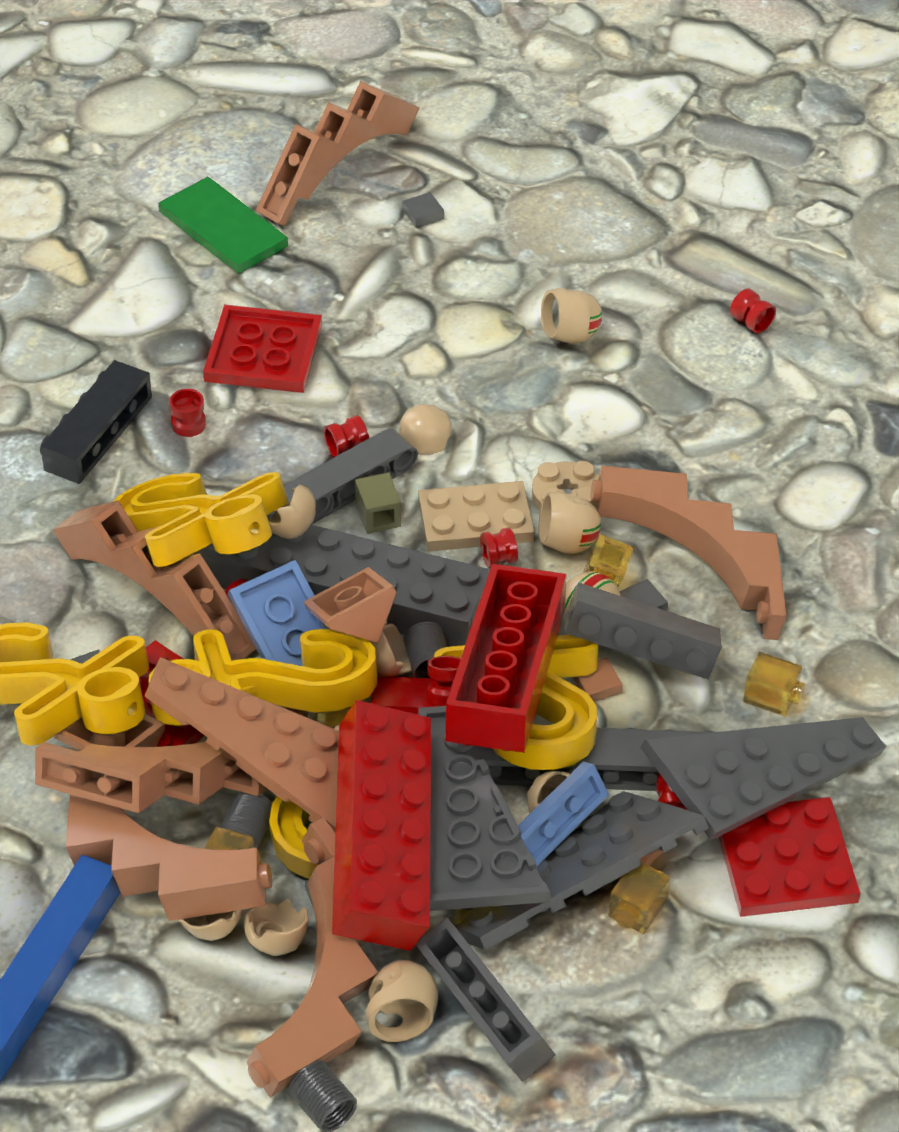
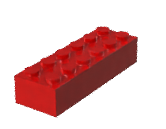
M498 564L491 565L446 702L445 742L525 753L565 611L566 573Z
M356 700L339 725L332 915L333 935L411 951L430 927V717Z

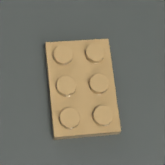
M523 481L418 490V502L427 552L480 547L481 533L490 532L496 534L502 528L507 527L512 529L516 543L534 542V529Z

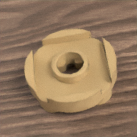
M587 461L543 463L538 467V473L532 483L533 504L540 511L542 500L547 492L561 491L565 494V491L562 489H571L572 494L565 495L583 498L596 507V501H591L590 493L593 479L598 480L599 475L594 472V466Z

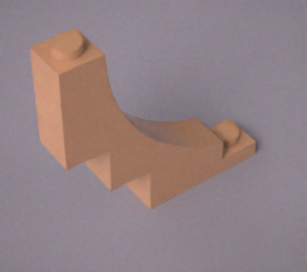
M360 81L348 109L328 102L315 131L295 124L255 211L278 224L286 226L298 198L308 200L323 178L341 159L359 145L375 137L386 134H402L407 136L420 108L394 94Z
M611 466L601 467L599 479H593L590 493L591 501H596V508L600 517L619 519L647 527L687 547L703 559L723 579L741 609L756 610L757 623H762L763 639H779L786 619V607L777 534L734 530L731 503L689 500L687 474Z
M119 501L78 510L53 529V532L72 560L83 559L98 562L129 577L169 609L193 636L199 631L207 629L220 631L224 636L231 661L245 659L256 650L233 604L201 554L187 556L171 565L163 567L154 566L145 535L158 527L137 531Z
M44 742L35 748V785L140 813L164 795L200 805L223 787L255 796H260L267 790L265 786L236 765V758L221 747L217 751L206 742L164 747H120L89 744L80 751Z
M70 794L66 849L73 865L75 866L81 855L111 865V871L122 897L158 891V896L169 921L266 906V889L272 888V873L270 865L262 863L257 848L211 850L177 844L144 829L121 808Z
M324 817L310 824L302 840L307 857L312 863L318 864L307 883L313 902L317 932L316 957L311 981L302 1003L291 1017L271 1036L256 1045L246 1062L250 1078L257 1087L264 1088L270 1098L289 1087L294 1075L307 1065L315 1061L328 1063L353 1047L362 1031L343 1004L369 989L373 978L378 974V971L360 947L366 941L332 934L335 832Z

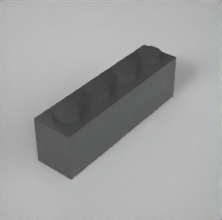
M579 582L566 613V634L708 680L722 648L720 628Z
M448 917L416 943L418 949L522 1082L556 1056Z

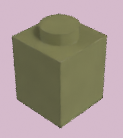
M390 473L355 479L356 507L366 533L401 527V501Z

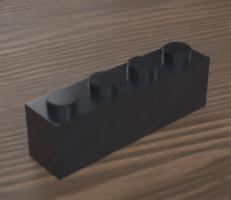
M116 360L105 371H102L90 389L80 396L78 403L72 410L61 418L59 425L53 432L43 439L40 446V454L42 455L44 471L81 484L152 398L150 373Z

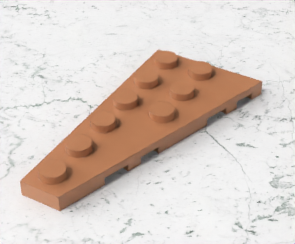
M160 657L155 666L145 697L182 725H192L208 737L205 742L218 751L221 747L236 758V765L283 801H293L310 814L308 819L311 822L324 817L335 832L339 731Z

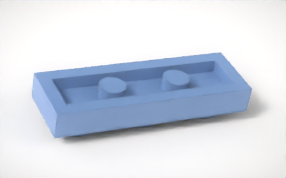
M582 762L518 825L521 838L528 852H531L537 866L609 796L594 764Z

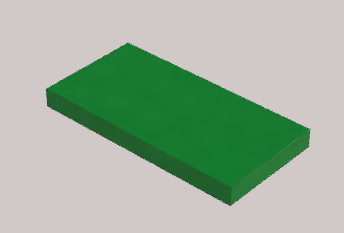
M208 176L158 203L160 213L238 274L288 247L287 236Z

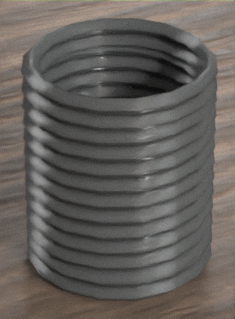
M420 622L411 626L405 632L403 639L413 677L431 678L428 675V661L434 658L437 650L448 646L443 628L439 624Z
M244 792L236 794L225 819L217 831L219 842L227 850L258 849L270 825L269 818L272 802L263 794L260 796Z
M315 1061L295 1074L290 1081L288 1093L321 1132H332L338 1129L351 1118L356 1110L357 1099L324 1061Z

